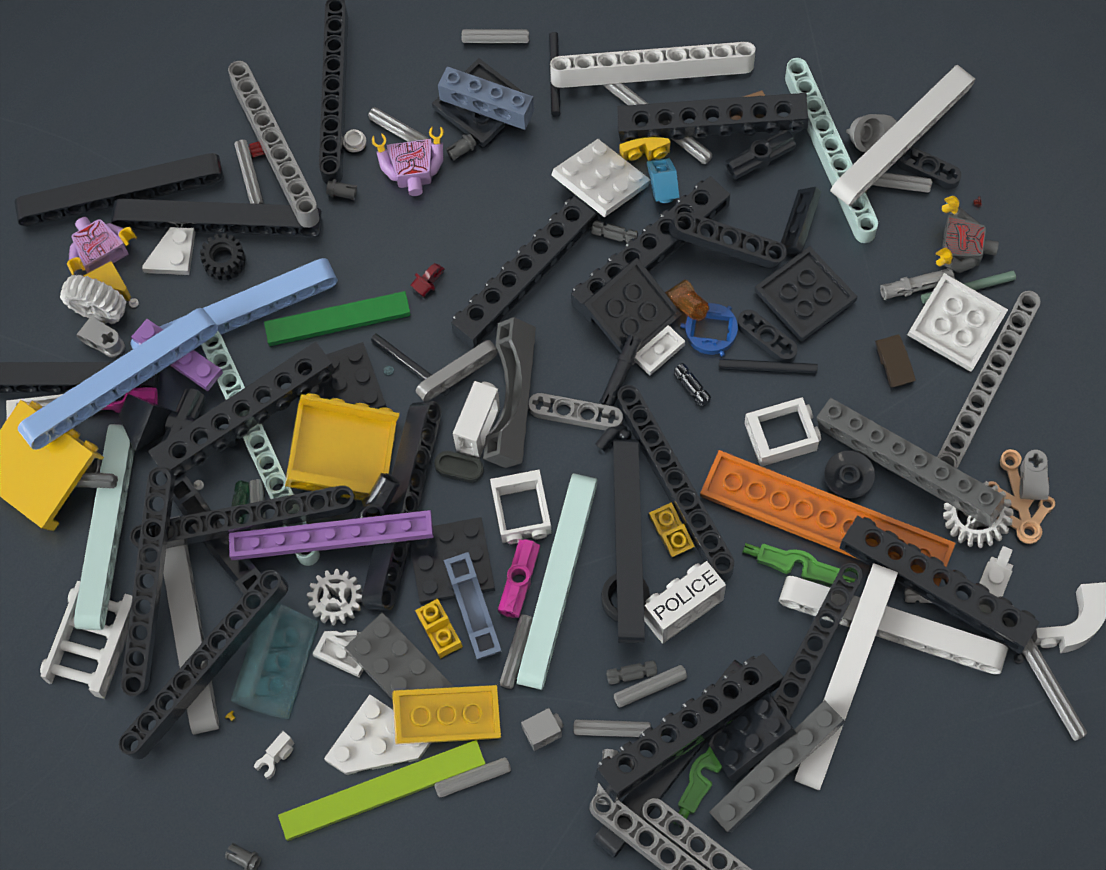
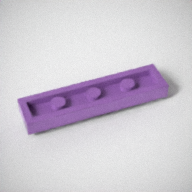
M146 319L131 337L134 342L141 345L163 329ZM194 350L170 365L207 391L223 374L221 368Z

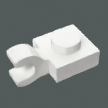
M282 731L268 747L266 754L256 761L255 769L258 771L263 765H268L269 769L264 776L270 779L275 774V762L278 763L281 759L285 760L293 751L292 746L295 743L292 738Z

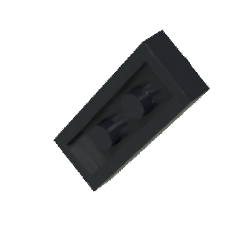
M816 186L800 189L797 192L781 243L786 248V255L803 251L822 192Z

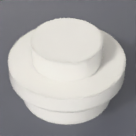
M349 130L343 138V145L350 152H359L366 146V137L359 130Z

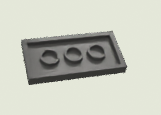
M383 613L344 647V650L392 700V692L396 690L454 687Z

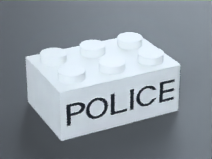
M707 561L702 565L699 563L695 564L687 571L688 575L681 580L679 578L674 579L667 585V590L660 595L655 593L646 600L644 621L662 644L724 600L726 584Z

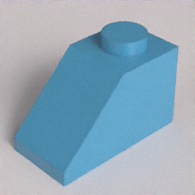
M670 158L647 161L652 193L655 200L660 201V203H669L675 198H679L677 171Z

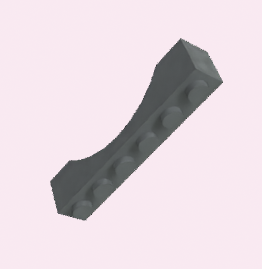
M515 317L498 323L496 348L504 368L506 394L501 416L494 428L486 435L483 457L484 460L504 468L521 464L524 455L523 449L536 327Z
M824 700L794 729L796 733L767 755L709 813L727 832L732 833L780 782L846 723L845 720Z

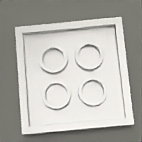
M599 139L555 167L552 172V176L603 217H606L644 190L650 183V179Z
M944 273L907 335L971 372L1008 309Z

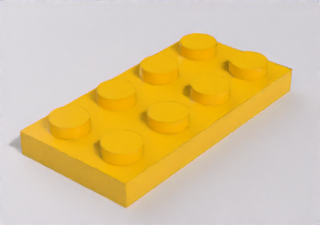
M497 685L396 690L392 692L396 745L501 738Z

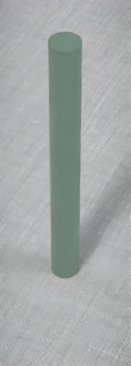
M1013 270L967 282L964 285L973 290H979L1016 280V274ZM932 292L921 295L923 304H926Z

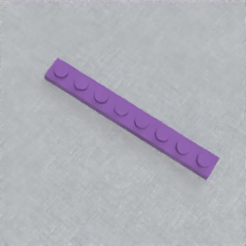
M431 510L229 533L231 560L434 538Z

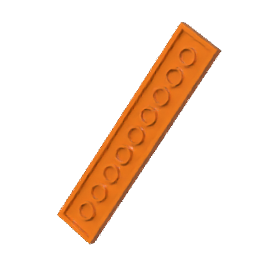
M720 450L700 492V497L853 558L856 557L840 549V544L857 515L861 518L871 519L883 531L889 530L895 533L902 542L917 546L921 553L926 556L938 558L944 563L945 567H947L956 544L935 534ZM874 539L865 540L871 547L878 546L877 541ZM896 552L888 553L889 557L893 560L901 559L900 555ZM919 565L910 566L915 573L923 572ZM933 579L934 583L939 586L942 579Z

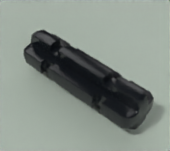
M684 363L678 365L674 369V374L679 380H682L681 383L689 393L696 397L695 400L700 406L709 403L711 395L706 390H703L702 384L693 373H689V369Z

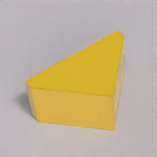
M112 261L83 275L92 279L96 278L98 281L112 286L114 290L123 295L126 301L131 300V295Z

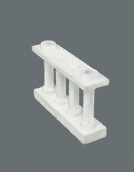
M77 581L75 588H72L69 592V604L48 658L44 659L41 664L40 673L41 677L49 684H52L55 675L86 683L94 696L105 699L127 640L132 596L125 594L123 600L119 602L109 600L108 611L115 612L117 615L114 624L110 626L105 625L103 630H86L104 635L108 639L105 648L101 650L69 641L72 630L75 627L74 616L80 581ZM64 651L96 659L99 663L96 672L89 674L59 665Z

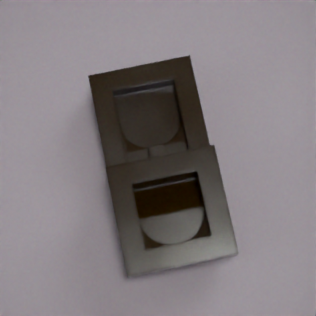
M900 335L876 340L875 343L880 361L885 366L890 388L916 381Z

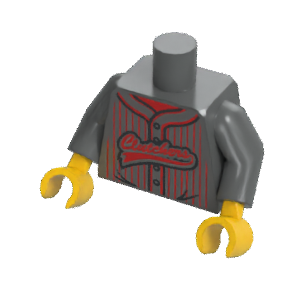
M949 196L944 200L948 204L942 206V211L944 213L951 212V215H948L942 249L936 252V255L941 257L936 261V264L961 273L979 266L983 254L996 256L999 242L985 239L986 227L959 206L957 197Z

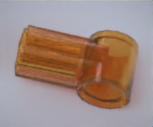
M686 279L665 292L674 305L692 320L701 321L706 317L709 311L708 303L696 294L693 286Z

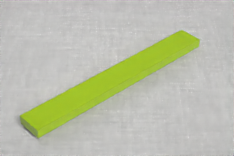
M475 740L281 813L278 817L287 841L432 787L437 782L483 766L485 761L478 742Z

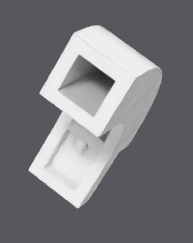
M1106 582L1081 584L1076 591L1079 610L1077 620L1066 626L1036 628L1031 636L1035 644L1041 645L1042 648H1051L1059 643L1060 653H1066L1076 650L1089 642L1106 619Z

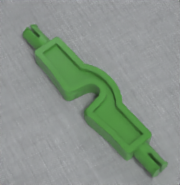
M745 543L742 552L757 557L758 563L772 567L784 574L791 573L794 564L799 562L803 565L802 579L830 587L840 568L818 562L811 554L802 550L785 551L766 544H762L761 548ZM843 575L845 581L850 583L855 581V578Z
M710 746L707 752L699 756L693 763L689 774V784L678 802V807L680 808L678 813L685 819L688 818L689 814H695L700 803L712 787V782L704 777L701 771L708 769L719 773L722 769Z

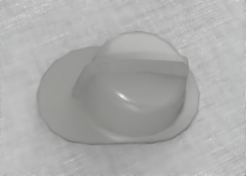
M868 114L855 119L850 129H846V133L849 134L851 142L859 151L867 152L897 121L892 116L885 114Z

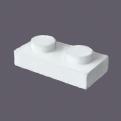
M668 325L637 352L634 361L651 376L685 346V340Z

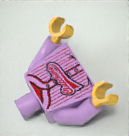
M433 127L430 128L429 134L434 139L433 143L431 139L389 144L387 149H385L386 137L381 134L383 138L381 145L376 144L374 136L372 137V144L378 148L376 153L381 170L390 180L397 181L398 187H408V192L411 196H418L423 193L422 185L432 182V176L437 174L443 163V143L441 138L444 136V129L440 127L441 134L438 137L433 135Z
M82 217L75 223L79 231L71 236L74 243L71 244L69 250L68 268L71 274L75 275L74 272L82 269V271L86 270L89 273L110 261L114 263L128 255L125 245L128 246V241L132 238L136 239L137 236L130 227L121 228L111 223L105 224L101 219L90 223L87 217Z

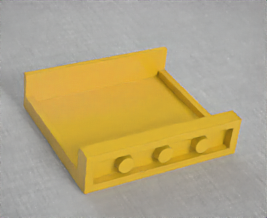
M311 393L301 395L296 414L285 486L308 491L347 486L353 491L357 500L363 501L369 495L380 473L389 474L395 427L399 413L393 412L389 408H370L364 403L349 404L338 398L323 399L319 395ZM344 494V495L341 496V497L350 498V496L347 495V494Z
M20 400L0 429V497L39 527L54 531L59 524L54 520V517L94 458L102 460L104 457L97 452L98 447L88 440H85V442L80 440V434L74 429L67 431L41 449H32L19 433L18 426L25 418L43 408V406L33 400L30 403Z

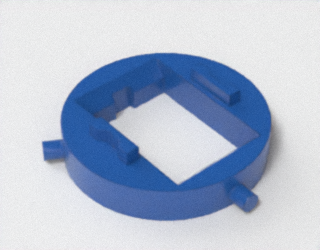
M708 303L696 307L687 317L686 324L681 323L680 328H685L686 338L695 350L709 355L720 354L721 357H724L725 351L736 340L738 324L734 314L731 312L732 308L730 306L726 308L720 304ZM697 317L729 321L727 340L694 337Z

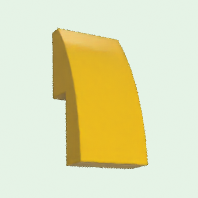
M661 137L627 141L620 144V156L626 161L629 159L633 161L645 153L648 161L652 159L659 160L670 153V141L668 138Z
M672 502L648 513L671 558L695 547L685 525L681 523Z
M438 599L415 610L440 659L463 647Z

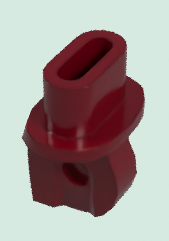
M434 263L426 270L422 277L416 273L415 276L417 278L410 286L425 297L430 290H436L433 283L445 269L440 264Z

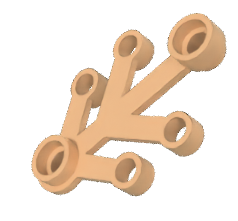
M1009 449L1003 452L1000 458V466L1008 473L1013 495L1001 489L994 481L989 482V487L997 485L998 492L1004 491L1006 493L1005 499L1011 500L1010 507L1017 510L1020 517L1018 519L1012 515L1010 518L1013 519V522L1010 526L1016 529V535L1020 541L1026 544H1033L1041 538L1042 528L1040 524L1046 514L1054 509L1055 500L1048 496L1047 500H1040L1039 509L1031 518L1029 507L1034 500L1020 499L1019 494L1020 476L1018 467L1021 464L1022 458L1016 450ZM1005 460H1012L1014 462V465L1010 466L1006 464ZM1043 502H1049L1051 504V507L1046 508L1043 505ZM1024 530H1032L1033 535L1029 536L1025 534Z

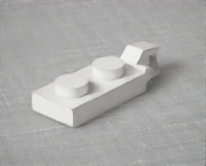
M1004 546L998 558L991 557L990 561H988L979 582L986 586L991 594L997 597L1003 596L1013 565L1008 563L1012 549ZM979 605L983 613H991L989 606Z

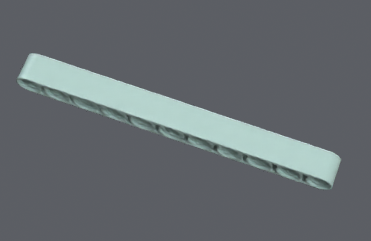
M217 331L211 339L201 344L207 359L216 366L221 362H227L226 365L219 367L222 369L223 374L217 380L227 400L245 387L223 338ZM218 342L215 346L208 347L210 343ZM236 382L234 386L226 387L228 383ZM242 411L239 416H246L250 411ZM257 424L249 430L243 439L270 499L294 495L291 488L285 486V474L262 424ZM257 443H264L263 447L254 449ZM268 463L274 464L273 467L268 470L263 469V467ZM276 484H283L282 489L278 491L272 490ZM294 504L292 505L293 508L288 511L289 514H295L299 511V505ZM305 521L295 524L284 525L283 527L305 525L307 523ZM312 551L308 555L295 553L299 562L306 566L315 564L320 556L319 551Z

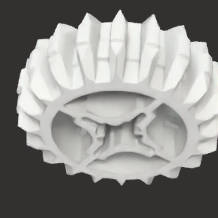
M71 275L62 286L60 298L63 300V303L83 317L90 318V316H94L105 324H115L123 316L126 306L123 295L114 290L112 286H108L96 278Z
M985 481L983 484L989 487V482ZM994 485L992 489L998 492V486ZM1004 491L999 492L1004 495V509L991 528L966 513L964 514L968 518L967 524L964 526L957 517L959 509L946 502L944 509L947 511L943 513V517L948 521L945 523L947 529H952L950 531L952 537L959 535L958 542L962 543L967 539L969 547H972L973 542H978V547L982 548L984 541L991 546L993 545L992 538L1001 541V533L1007 534L1009 532L1007 526L1012 525L1013 519L1010 518L1013 515V509L1009 508L1011 500L1005 499L1006 493ZM980 526L987 527V529L975 530Z

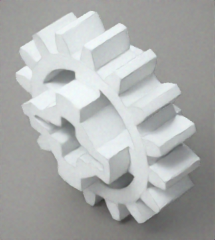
M335 569L334 575H330L327 570L325 571L326 577L322 578L317 575L318 583L310 584L313 592L307 593L308 599L312 600L308 605L310 609H314L313 615L315 617L321 615L322 623L330 619L332 625H335L336 621L340 619L345 624V617L349 616L354 619L353 610H361L357 602H362V595L359 594L362 592L361 585H356L358 583L356 577L349 579L348 571L340 575L339 570ZM323 591V597L320 599L321 602H319V595ZM352 591V598L348 604L347 597L351 595L350 592ZM329 592H331L333 595L335 594V596L337 597L339 596L341 603L338 599L336 600L335 598H331Z

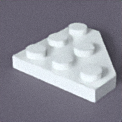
M369 695L324 759L344 774L349 775L358 771L389 767L397 763L418 761L431 743L396 745L393 709Z

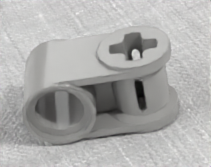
M90 316L76 335L86 345L97 349L111 358L119 357L125 350V344L119 338L118 333L94 316Z
M1040 450L1029 451L1021 463L1020 499H1048L1047 456Z

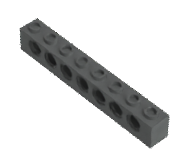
M830 398L818 414L819 430L990 528L1004 509L1003 494L840 402Z

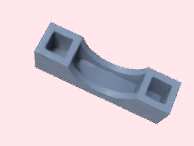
M469 552L444 560L477 660L502 652Z

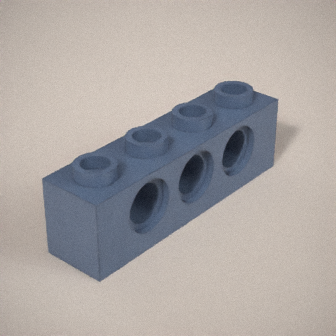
M448 66L438 84L440 100L524 130L534 113L533 96Z

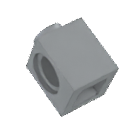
M550 708L521 722L522 729L534 751L562 737L561 728L564 725L557 713L553 715Z

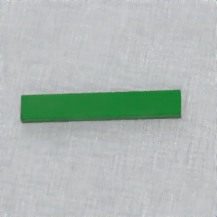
M406 291L264 321L268 344L269 346L408 317L411 314Z

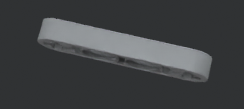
M490 340L481 343L421 382L416 388V393L425 402L431 400L491 361L498 353L496 346Z
M544 393L534 394L529 399V411L537 418L605 431L609 427L623 424L621 410L613 406ZM539 401H542L543 406L540 410H537L536 405H538ZM551 403H554L553 413H550L549 407L551 408ZM560 405H567L571 411L567 415H560L557 413V408ZM590 409L595 415L592 419L585 420L581 417L582 411ZM599 412H602L601 422H598ZM611 415H615L616 420H614L613 423H608L607 418H610Z

